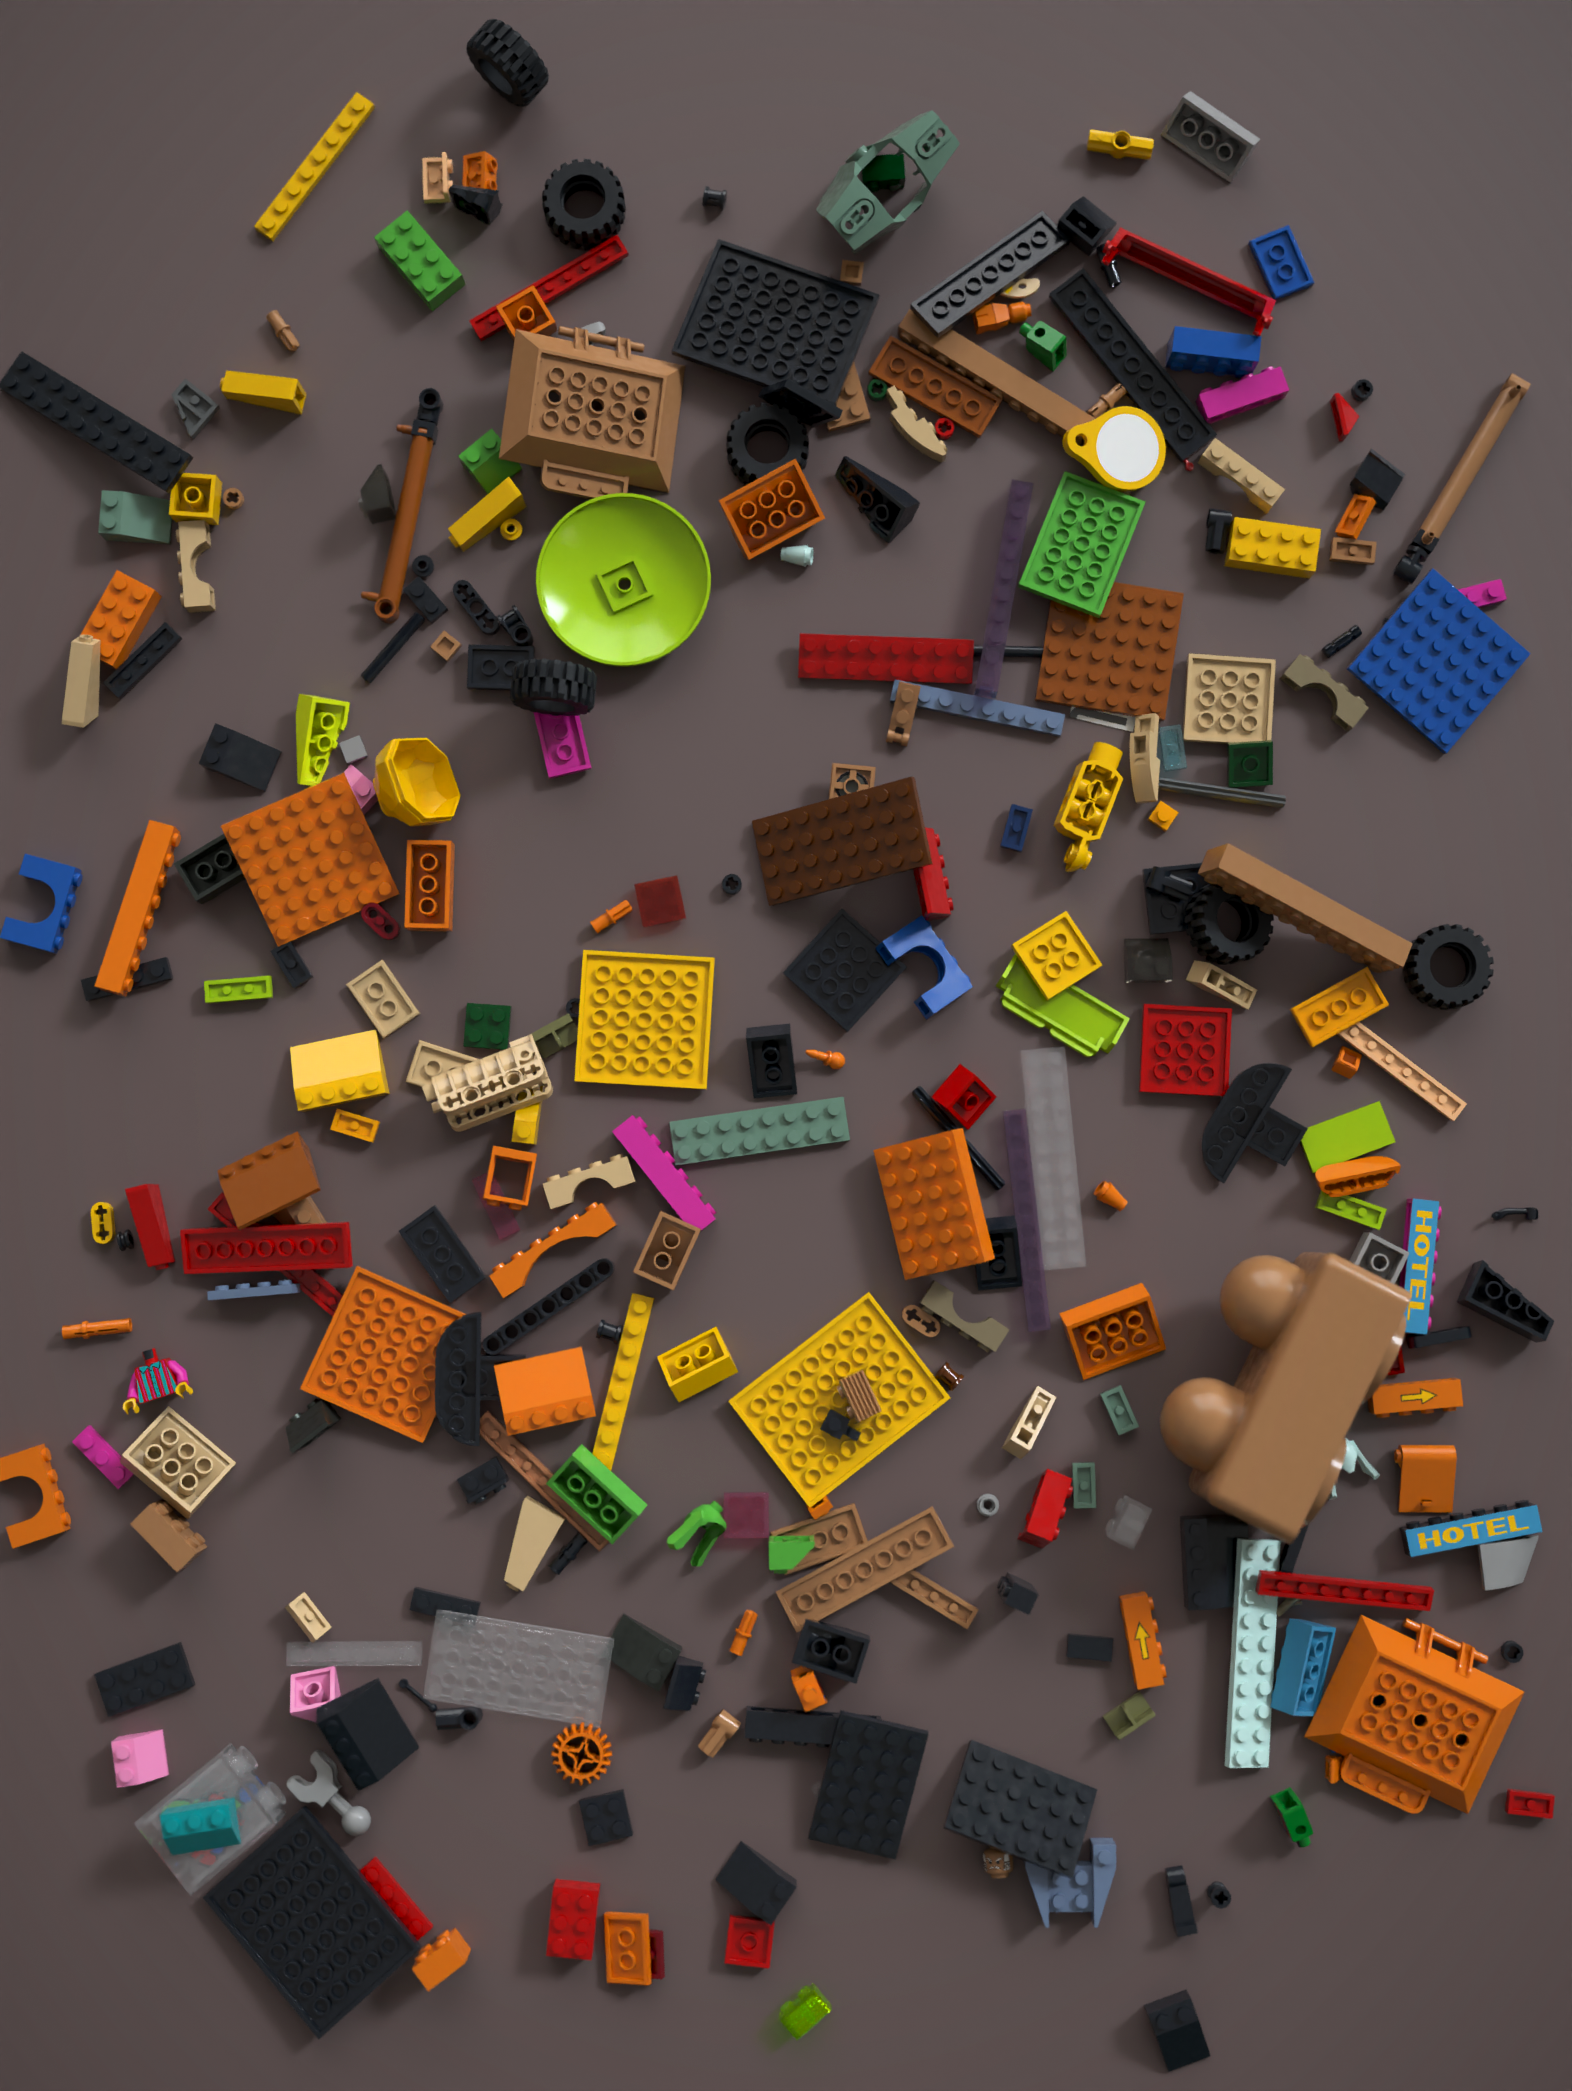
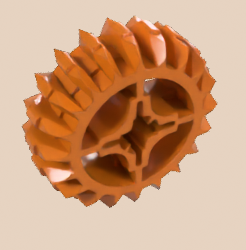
M584 1722L580 1723V1729H577L576 1724L573 1723L571 1725L572 1732L565 1727L563 1729L564 1735L560 1733L557 1735V1739L560 1742L556 1741L553 1743L552 1746L557 1750H553L551 1756L558 1758L554 1759L552 1764L560 1765L556 1770L557 1773L565 1772L562 1777L563 1780L571 1776V1784H574L576 1779H579V1785H583L584 1779H587L588 1784H591L593 1782L592 1776L599 1780L601 1777L599 1772L605 1774L607 1772L605 1766L611 1764V1760L606 1758L612 1756V1751L606 1750L611 1747V1742L603 1743L607 1739V1734L599 1736L601 1732L600 1727L594 1732L592 1731V1723L589 1724L588 1729H585ZM575 1737H584L580 1744H566ZM590 1739L598 1746L600 1755H597L589 1747ZM585 1744L586 1746L584 1750L585 1754L587 1755H584L583 1758H581L580 1763H578L579 1753L576 1752H580V1750L583 1748V1745ZM564 1752H567V1755L574 1759V1768L567 1763ZM584 1763H597L591 1769L580 1770Z

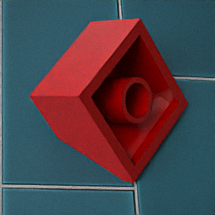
M959 1064L933 1094L932 1098L947 1113L969 1130L994 1101L996 1095L974 1073Z

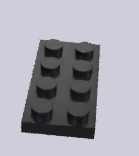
M436 1205L399 1230L401 1236L449 1303H452L487 1277Z
M181 1642L94 1674L108 1717L195 1685Z

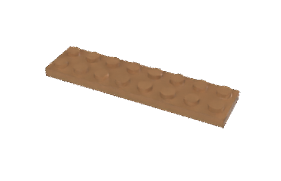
M932 1506L776 1591V1594L797 1633L802 1630L806 1618L819 1621L953 1548L954 1545Z

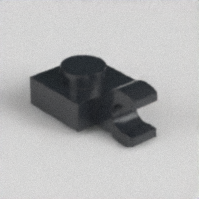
M830 1409L820 1428L838 1439L841 1438L842 1434H845L857 1441L861 1434L860 1431L848 1426L849 1418Z

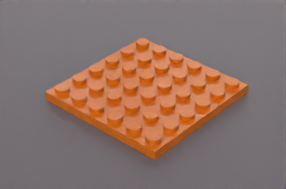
M344 772L221 825L224 835L278 947L357 913L368 903H380L400 894Z
M356 1266L300 1389L423 1443L436 1416L435 1357L437 1344L444 1330L453 1321L466 1314L360 1266Z

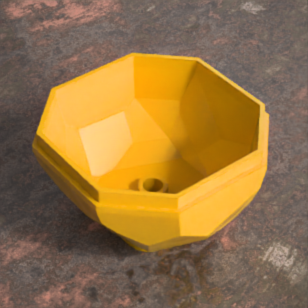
M428 738L392 739L376 756L373 786L380 807L386 816L395 817L411 827L439 824L452 819L461 795L448 757Z

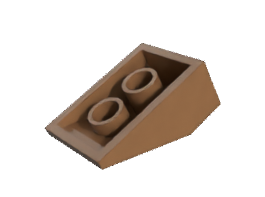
M660 1211L633 1272L671 1290H675L701 1229Z

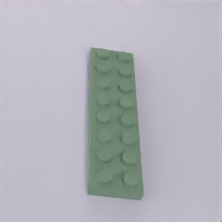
M844 1097L669 1122L676 1166L850 1140Z

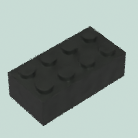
M224 834L174 863L194 899L202 905L245 879Z

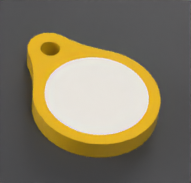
M1121 406L1113 408L1090 422L1076 425L1067 430L1062 440L1063 448L1069 456L1084 465L1102 485L1119 492L1134 491L1152 482L1161 471L1165 461L1166 445L1159 425L1149 414L1135 407ZM1076 436H1081L1084 439L1083 446L1077 445L1075 441Z

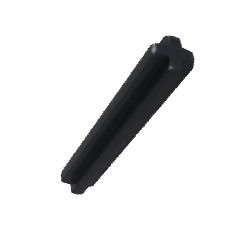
M415 612L361 674V677L367 683H371L423 624L424 618L419 613Z

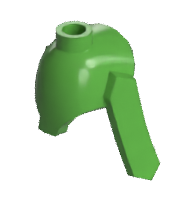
M715 1500L711 1504H702L696 1507L686 1516L683 1525L668 1537V1547L674 1550L682 1548L701 1526L706 1530V1533L691 1557V1565L702 1566L715 1541L726 1530V1522L720 1514L723 1508Z

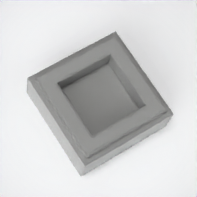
M360 735L339 743L347 764L368 757Z

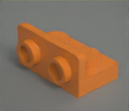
M486 151L463 155V186L497 190V160Z

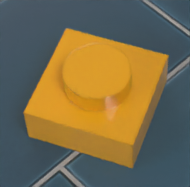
M1160 800L1147 820L1166 832L1179 812Z

